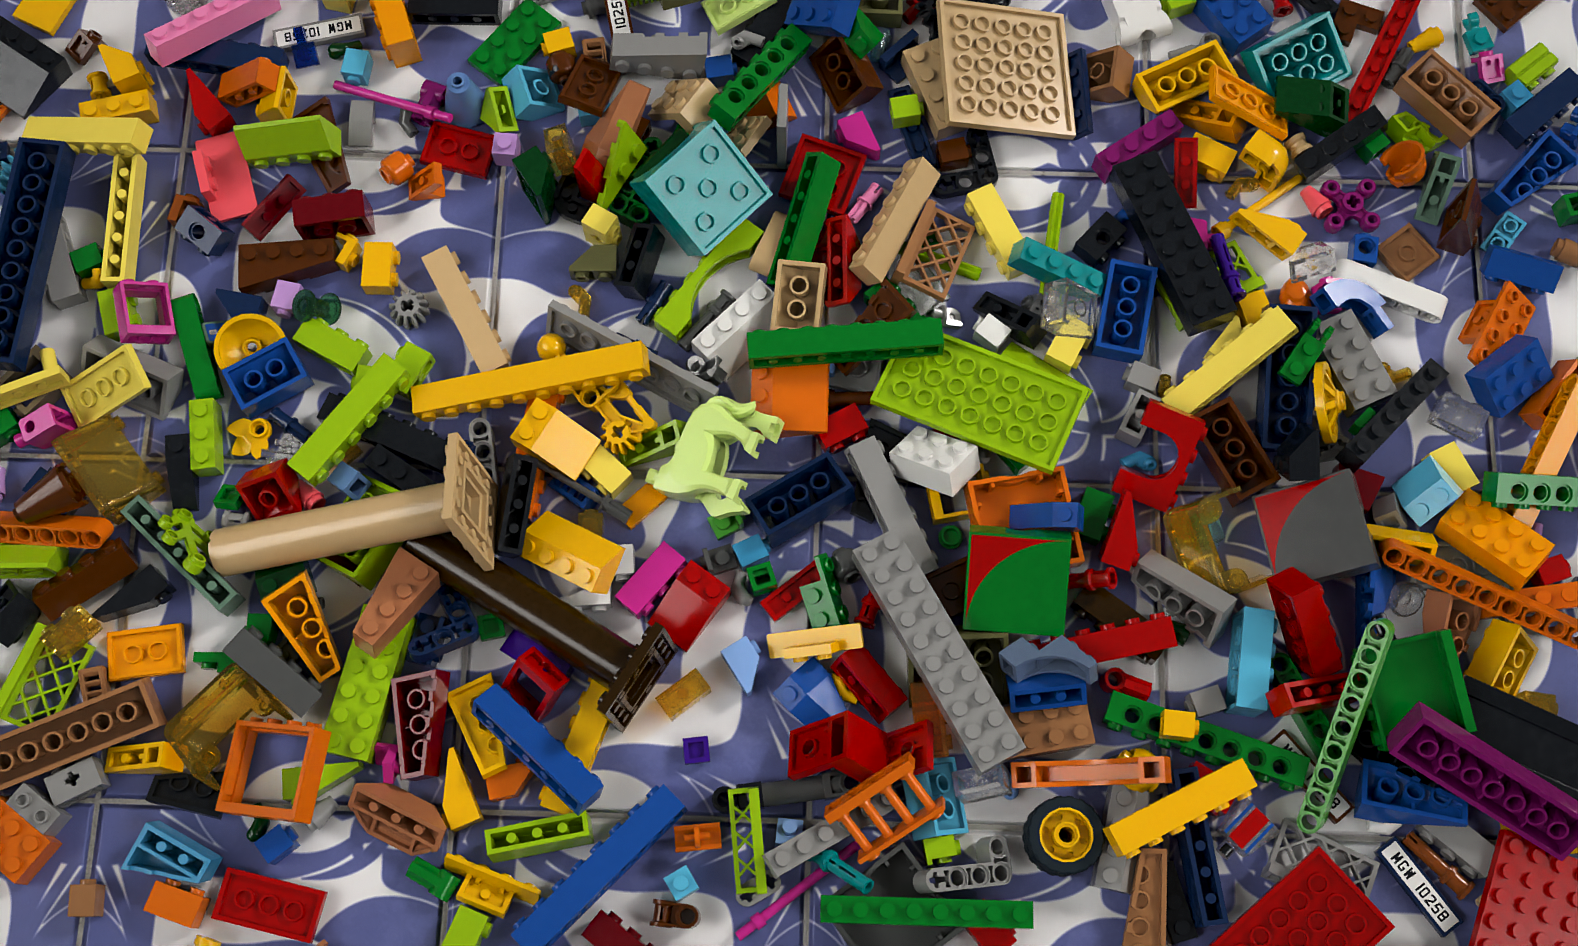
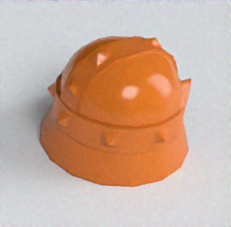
M1406 140L1398 142L1384 151L1379 158L1383 166L1389 165L1386 177L1396 188L1415 185L1423 178L1426 172L1425 149L1418 141Z

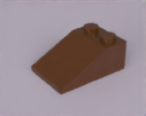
M1472 178L1446 207L1436 248L1460 256H1464L1470 249H1474L1478 236H1475L1476 229L1480 227L1483 216L1480 215L1482 202L1477 179Z

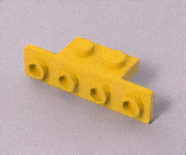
M861 623L771 633L766 636L769 657L771 659L793 658L794 663L808 661V656L816 655L817 660L832 658V653L864 647Z
M447 853L444 857V869L465 877L456 894V900L503 919L514 897L532 905H535L541 898V890L531 883L519 882L509 874L497 873L484 864H475L467 861L465 857L459 854Z

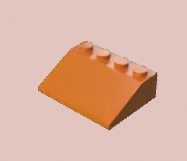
M830 363L752 369L751 402L756 401V411L779 417L785 422L779 438L827 433ZM755 430V431H754V432H758V433H760L761 435H763L760 430Z

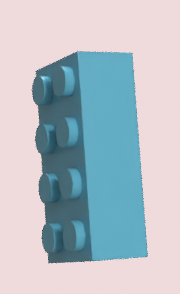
M1245 606L1232 617L1225 698L1227 708L1224 710V713L1256 717L1267 711V708H1270L1265 693L1269 692V683H1272L1274 677V669L1270 667L1271 658H1274L1276 652V644L1272 643L1273 634L1276 633L1278 627V620L1274 618L1275 611Z

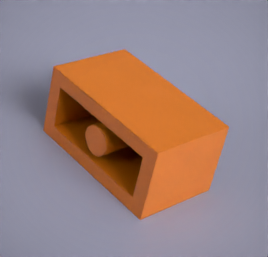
M166 878L165 881L156 880L143 910L183 926L199 929L211 901V898L204 896L205 891L190 886L189 890L180 887L182 882L171 878Z

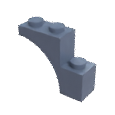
M1063 635L1040 650L1034 643H1029L1021 637L999 652L1001 670L1016 683L1043 673L1069 674L1084 680L1090 685L1098 680L1096 660L1091 655H1086L1074 641H1069Z

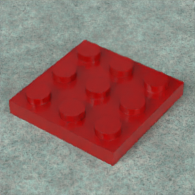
M802 133L778 196L792 201L806 152H824L841 163L826 213L834 216L845 214L866 163L867 155Z

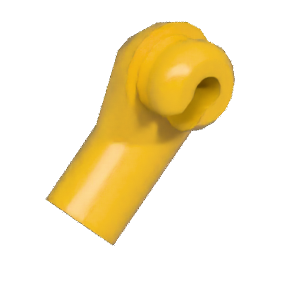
M834 672L832 677L840 696H842L844 701L856 705L858 699L847 689L841 678Z

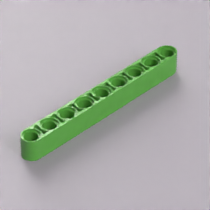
M1378 618L1371 621L1364 630L1297 817L1298 828L1306 834L1317 832L1324 826L1394 636V624L1387 618ZM1376 624L1384 627L1386 631L1384 637L1376 635L1374 631ZM1368 648L1375 651L1377 655L1376 661H1370L1366 657V650ZM1358 673H1363L1367 676V685L1359 683L1357 679ZM1349 697H1355L1359 701L1358 709L1350 706ZM1342 720L1349 723L1351 727L1349 733L1341 729L1340 722ZM1332 744H1336L1341 748V756L1333 753ZM1324 768H1329L1333 772V779L1325 777L1323 773ZM1315 791L1321 792L1324 795L1325 802H1320L1316 799ZM1308 814L1316 819V825H1311L1307 821Z

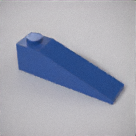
M814 656L792 673L772 693L804 725L847 710L844 705L845 702L834 684L832 675Z

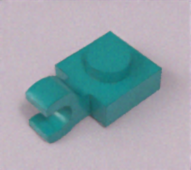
M1477 12L1467 14V19L1462 20L1463 26L1467 31L1462 35L1469 55L1472 56L1478 54V52L1491 50L1494 44L1487 27H1479L1480 20Z

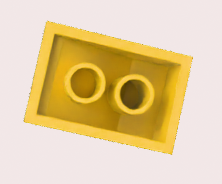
M537 397L510 436L515 447L537 458L575 482L602 442L564 413Z

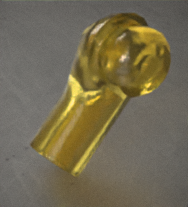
M571 285L568 289V294L579 305L578 313L589 317L592 300L590 294L581 286Z
M1167 374L1159 376L1157 392L1158 396L1163 398L1164 392L1171 387V376Z

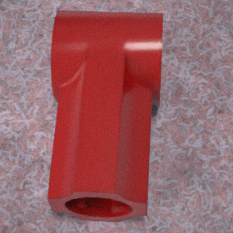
M1117 667L1110 668L1099 678V686L1106 693H1112L1114 690L1147 702L1152 690V683L1126 674ZM1108 675L1116 677L1118 681L1117 686H1112L1109 683Z

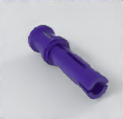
M1216 233L1209 238V241L1213 248L1221 277L1235 303L1243 300L1247 293L1246 290L1242 289L1240 273L1233 266L1224 234Z

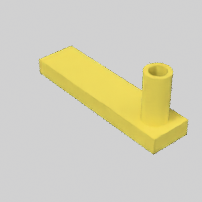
M43 348L39 352L43 367L42 371L0 386V410L71 385L69 376L57 363L53 348Z

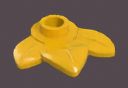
M242 418L231 423L227 427V431L237 437L231 454L234 456H246L251 453L256 460L263 457L268 451V439L273 431L270 422L263 418L253 421ZM263 427L264 432L257 434L258 429Z

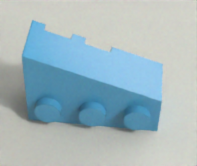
M158 820L145 823L120 869L166 876L171 879L199 884L212 879L223 857Z

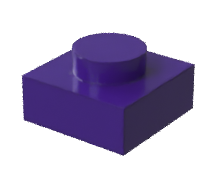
M708 736L683 738L685 765L710 762Z

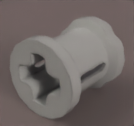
M225 510L222 515L221 526L224 528L253 522V515L251 512L242 514Z

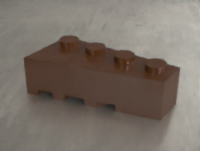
M333 238L238 245V289L241 293L251 295L264 291L268 293L275 290L278 279L298 283V281L303 279H313L339 271L340 267L335 260L340 253V248Z

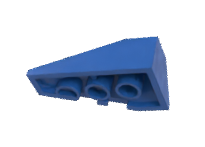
M1379 557L1382 569L1355 576V648L1359 647L1367 624L1371 622V617L1374 614L1384 612L1392 587L1396 581L1395 571L1393 568L1385 565L1381 557Z
M1363 758L1355 793L1354 818L1379 823L1467 827L1468 802L1439 787L1432 788L1420 782L1421 779L1414 775L1410 777L1397 771L1398 767L1389 763Z

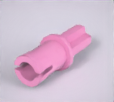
M873 182L867 191L857 198V203L847 214L853 224H857L867 211H871L874 202L883 194L884 190L882 187L876 190L880 186L879 184Z

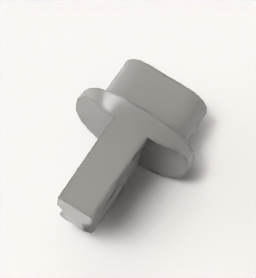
M941 305L938 308L932 307L926 312V317L941 318L942 326L953 329L963 327L960 313L954 308H947L945 305Z

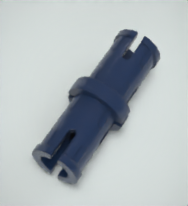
M660 280L655 291L646 298L647 303L635 318L641 323L645 315H647L643 321L644 326H649L655 312L661 306L663 307V302L671 290L674 289L668 283L665 290L662 291L667 283L665 280Z

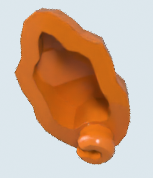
M1300 278L1288 279L1279 294L1280 304L1312 307L1311 299L1309 298L1311 291L1308 285Z

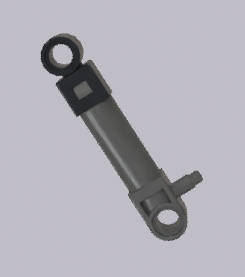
M831 768V772L804 777L795 781L792 779L764 783L759 781L737 784L736 788L758 786L760 809H765L764 807L825 799V801L837 799L849 791L844 786V780L850 776L835 768ZM728 786L717 788L712 795L714 808L722 814L730 813L729 806L722 807L718 804L719 796L724 793L728 794V789H732ZM749 793L733 794L734 805L738 806L743 812L749 805Z

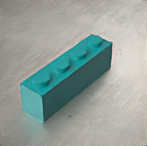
M1025 237L1013 244L1007 263L1008 266L1085 302H1090L1102 295L1107 274L1029 237Z

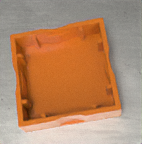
M1064 465L1055 467L1052 475L1040 470H1033L1017 476H997L968 481L963 488L971 525L1009 528L1010 505L1071 502ZM1071 532L1070 568L1079 567L1085 562L1079 532Z

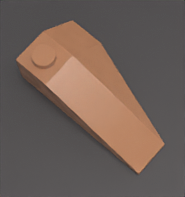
M629 80L603 113L602 117L586 135L582 150L584 148L588 149L604 168L610 156L612 142L616 143L620 127L616 126L619 119L626 121L636 133L651 88Z

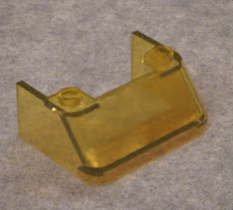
M1240 486L1227 487L1170 508L1163 517V522L1179 565L1230 595L1267 583L1266 579L1273 576L1257 575L1248 579L1247 574L1239 568H1231L1225 571L1213 541L1208 524L1217 521L1221 517L1222 506L1219 499L1241 491Z
M231 663L166 724L164 736L192 776L218 791L221 787L210 773L221 759V752L216 745L235 728L237 720H244L252 711L261 717H266L276 711L287 720H293L294 718L277 697L237 663Z

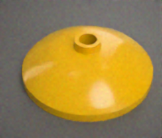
M254 313L240 314L229 319L219 329L214 340V356L219 368L223 370L286 336L280 326L266 316ZM255 343L257 350L251 351L248 348V344Z

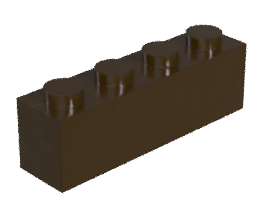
M1083 588L1070 606L1074 609L1073 613L1083 620L1087 618L1094 624L1093 627L1097 631L1100 630L1099 625L1114 622L1115 627L1125 625L1124 620L1139 617L1140 621L1148 620L1105 588H1096L1094 591ZM1165 649L1134 655V657L1145 665L1147 663L1152 665Z

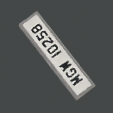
M362 13L272 30L275 46L284 49L285 52L367 36Z

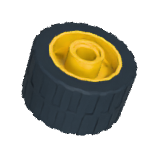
M1056 796L1048 799L1034 808L1024 823L1022 841L1024 842L1025 853L1027 852L1029 860L1039 870L1045 871L1049 875L1066 877L1083 872L1095 864L1103 851L1105 838L1102 830L1104 825H1102L1101 818L1091 805H1088L1080 798ZM1060 830L1067 834V842H1063L1060 839Z

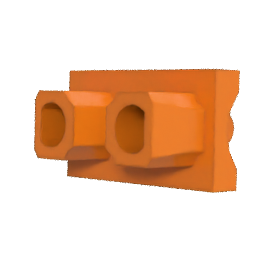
M720 822L674 826L676 853L722 849Z

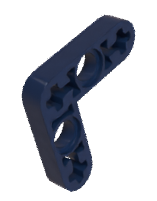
M446 584L439 588L438 596L450 625L411 640L408 650L410 658L416 663L429 661L469 645L479 638L478 623L464 596ZM447 594L454 596V602L451 603ZM459 609L465 611L464 615L460 617L452 615L454 611ZM469 629L472 632L467 633L464 630ZM442 637L451 638L447 644L438 643V640ZM422 648L424 651L419 652L417 649Z

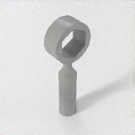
M1208 32L1202 36L1199 45H1188L1169 51L1168 58L1170 60L1204 45V41L1208 39H1216L1221 46V38L1216 33Z

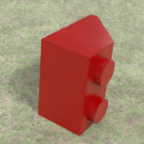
M287 458L246 472L235 485L256 521L302 511L299 478L295 471L286 464L288 462Z

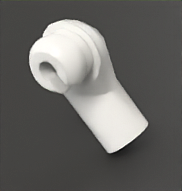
M1367 820L1365 828L1366 832L1391 835L1403 824L1379 823Z

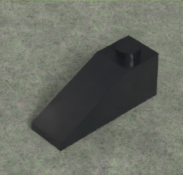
M988 291L973 306V311L983 318L990 313L1011 329L1009 337L1033 350L1048 333L1040 315Z
M190 433L165 435V462L173 510L184 508L190 512L199 511V476L191 470Z
M150 564L91 615L105 623L152 609L160 604L167 603L172 598L176 588L159 569Z

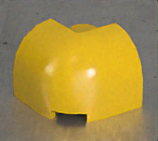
M1258 129L1238 157L1257 171L1252 182L1268 193L1272 192L1282 179L1289 161L1286 148L1278 140L1261 129Z

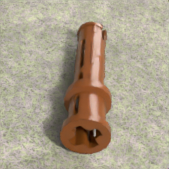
M1413 830L1405 836L1406 838L1402 839L1401 843L1407 846L1439 876V882L1446 884L1457 894L1456 898L1458 900H1462L1473 890L1476 884L1473 881L1469 882L1460 874L1456 865H1449Z

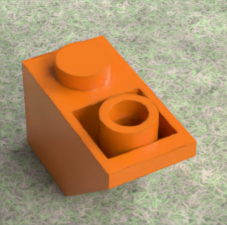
M518 758L515 759L516 763L507 765V769L486 779L489 800L498 802L519 797L534 773Z

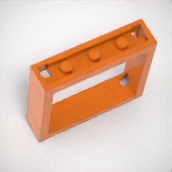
M251 717L250 721L237 720L215 811L237 816L311 824L331 732L321 729L322 724L307 722L306 726H302V722L287 720L286 724H283L281 720L268 718L267 722H263L264 719ZM258 733L308 737L292 809L241 803Z

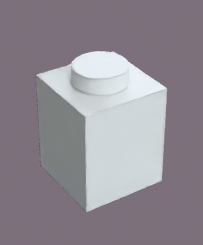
M988 313L984 319L980 317L974 324L972 339L987 350L997 353L1008 340L1011 329Z

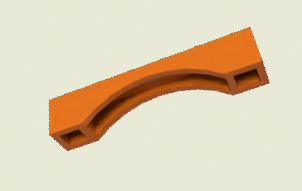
M1168 756L1011 762L1012 788L1172 783L1171 762Z

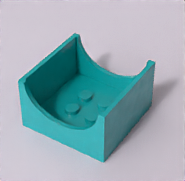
M715 119L695 124L692 127L693 131L674 151L649 171L629 183L687 256H705L773 195Z

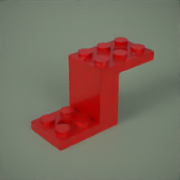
M846 710L790 731L788 778L795 781L830 768H835L861 783L910 751L912 746L911 754L915 758L914 776L934 770V723L926 719L886 733L858 715Z

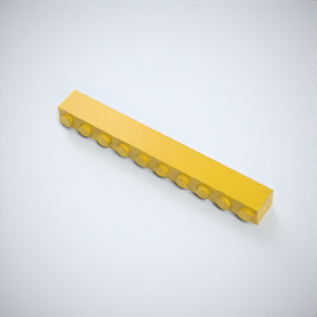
M640 340L411 386L412 413L424 422H432L438 417H457L459 413L464 412L478 413L484 408L497 409L504 407V404L510 403L523 404L527 400L535 399L536 397L543 400L550 398V395H569L576 390H594L597 386L601 385L615 386L620 384L621 381L626 380L640 381L643 377L651 376L648 348Z

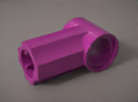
M426 79L420 90L418 104L423 106L431 105L438 107V109L440 106H444L446 86ZM413 112L411 116L413 121L423 127H431L433 120L426 119L421 114Z

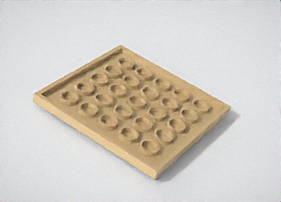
M936 0L946 125L1073 140L1076 137L1064 14L966 0Z

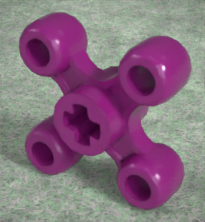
M1327 180L1322 184L1320 193L1333 201L1337 206L1336 213L1330 214L1324 221L1326 232L1330 234L1338 233L1344 226V221L1352 219L1357 220L1361 230L1366 233L1374 232L1379 227L1380 216L1375 212L1366 211L1363 207L1364 200L1372 197L1376 191V184L1373 180H1361L1356 186L1355 192L1347 194L1342 192L1339 183L1335 180Z

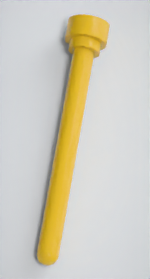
M1297 174L1248 207L1247 210L1259 212L1301 183L1303 180L1302 175ZM1231 220L1228 222L1220 221L1211 227V232L1215 234L1223 233L1226 240L1231 236L1233 229L1237 225Z

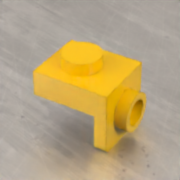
M337 232L335 236L344 247L335 261L341 270L349 273L352 267L354 268L358 264L363 249L358 243L359 240L352 234L346 233L344 235Z

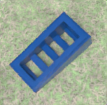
M554 477L548 484L551 489L587 514H590L598 504L583 494L575 498L579 492L572 488L568 493L567 491L570 489V486L564 484L560 488L559 486L562 482ZM578 477L577 483L603 497L598 489Z

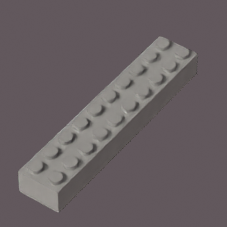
M897 527L852 550L853 562L977 776L985 774L1022 753L1026 749L1024 742Z

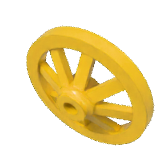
M1327 361L1316 362L1314 366V379L1312 380V383H1314L1316 406L1314 410L1317 413L1319 434L1322 436L1324 443L1333 444L1337 442L1338 415L1341 411L1346 410L1344 391H1339L1335 388Z

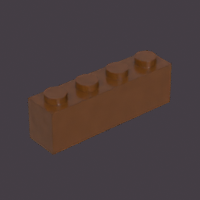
M121 537L109 540L94 553H87L82 556L76 564L59 570L53 578L48 581L43 580L39 582L32 590L33 602L52 622L138 570L137 557Z

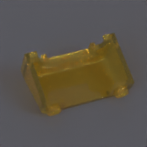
M109 414L61 434L53 439L51 443L98 511L104 517L119 525L127 519L120 511L138 494L151 503L167 490L162 484L165 482L162 475L157 470L152 472L146 466L124 435V428L127 426L118 415L114 417Z

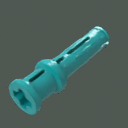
M826 849L807 860L818 864L824 872L834 873L864 895H867L874 886L872 879L839 859L838 853L834 850Z

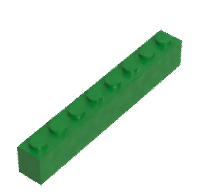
M925 317L921 320L900 319L894 322L880 320L866 324L854 322L849 325L839 326L829 324L825 327L804 326L799 329L779 328L772 331L758 329L753 332H747L750 369L943 355L944 349L941 318Z
M821 895L820 923L1034 929L1033 901Z

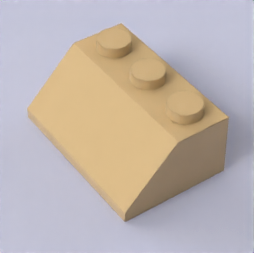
M778 259L770 331L779 328L799 329L804 326L821 327L828 269L825 263Z

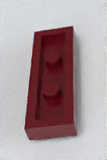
M286 174L244 220L241 226L257 241L261 242L292 208L291 200L299 199L307 190L290 174Z

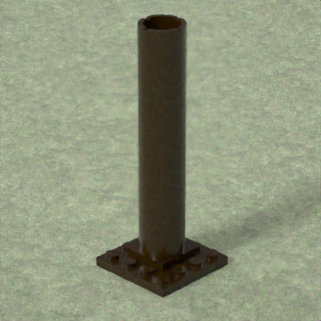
M452 532L412 539L406 543L405 550L439 572L441 582L607 688L609 691H605L598 700L597 704L599 706L597 710L615 729L622 733L678 652V648L666 629L657 622L644 631L642 635L643 641L640 645H633L496 557H494V570L484 571L474 561L471 554L463 548L462 543L457 537L453 536Z

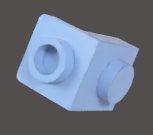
M778 817L775 847L802 833L803 820Z

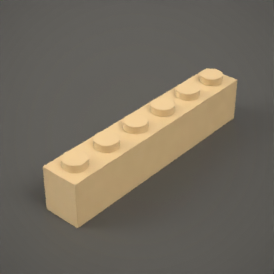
M923 156L910 159L903 165L901 175L893 183L891 193L884 199L882 209L874 217L872 227L864 235L862 245L852 257L853 261L849 269L867 286L883 282L941 175Z
M447 245L421 257L479 371L486 372L510 367L508 363L512 359L506 348L501 350L498 343L502 340L496 329H490L488 323L492 321L485 309L480 310L478 303L481 300L475 289L470 291L467 284L471 283L465 270L460 272L457 265L461 264L455 251L450 253Z

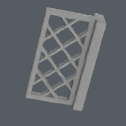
M1286 818L1282 820L1268 862L1263 867L1260 877L1276 884L1291 870L1290 868L1300 862H1297L1291 848L1302 844L1306 855H1308L1311 850L1307 842L1315 840L1320 843L1323 851L1333 861L1331 853L1335 851L1343 853L1347 864L1339 866V868L1350 867L1356 880L1354 884H1358L1360 890L1369 898L1380 866L1379 862L1316 832L1306 834L1298 828L1297 823ZM1287 827L1296 831L1300 841L1292 844L1288 843L1285 836ZM1286 850L1292 864L1284 866L1276 862L1278 852ZM1360 862L1371 867L1369 875L1362 879L1355 864Z

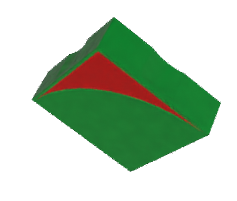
M970 525L963 629L1064 636L1072 544L1071 532L1039 529L1020 531L1007 527Z

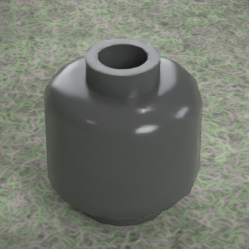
M840 547L833 551L831 556L834 565L833 574L839 583L850 585L859 581L862 576L852 560V550L854 549Z

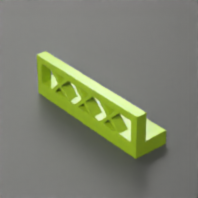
M756 786L728 789L736 894L757 892V894H767L765 861L762 857L764 855L759 788ZM749 793V805L743 812L734 805L733 794ZM749 808L751 819L745 814ZM735 810L740 814L739 817H738L736 820H735ZM742 817L751 823L752 829L745 838L736 831V824ZM751 835L753 844L747 840ZM737 836L742 839L739 845H737ZM744 843L749 845L754 853V856L747 864L738 857V850ZM753 861H754V864H755V870H753V869L750 867V865H751V863H752ZM739 862H740L743 866H745V867L741 870V872H740V869H739ZM746 869L756 876V886L741 887L740 877Z

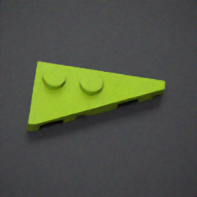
M620 119L616 124L617 127H620L617 141L611 144L610 156L607 159L603 178L607 179L603 193L599 192L597 198V205L606 210L648 149L628 123Z

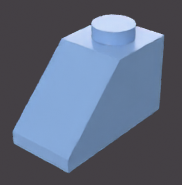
M744 636L720 652L746 696L749 697L752 695L760 661L758 653L761 650L754 639L749 641L747 636Z

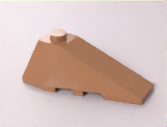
M1427 589L1422 611L1423 633L1440 629H1451L1459 659L1462 652L1466 653L1470 646L1466 642L1471 631L1476 632L1482 608L1449 593Z

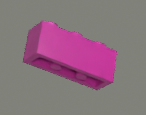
M663 541L615 595L616 600L637 619H640L642 615L646 617L653 610V603L658 597L663 598L670 589L669 585L686 567V559Z

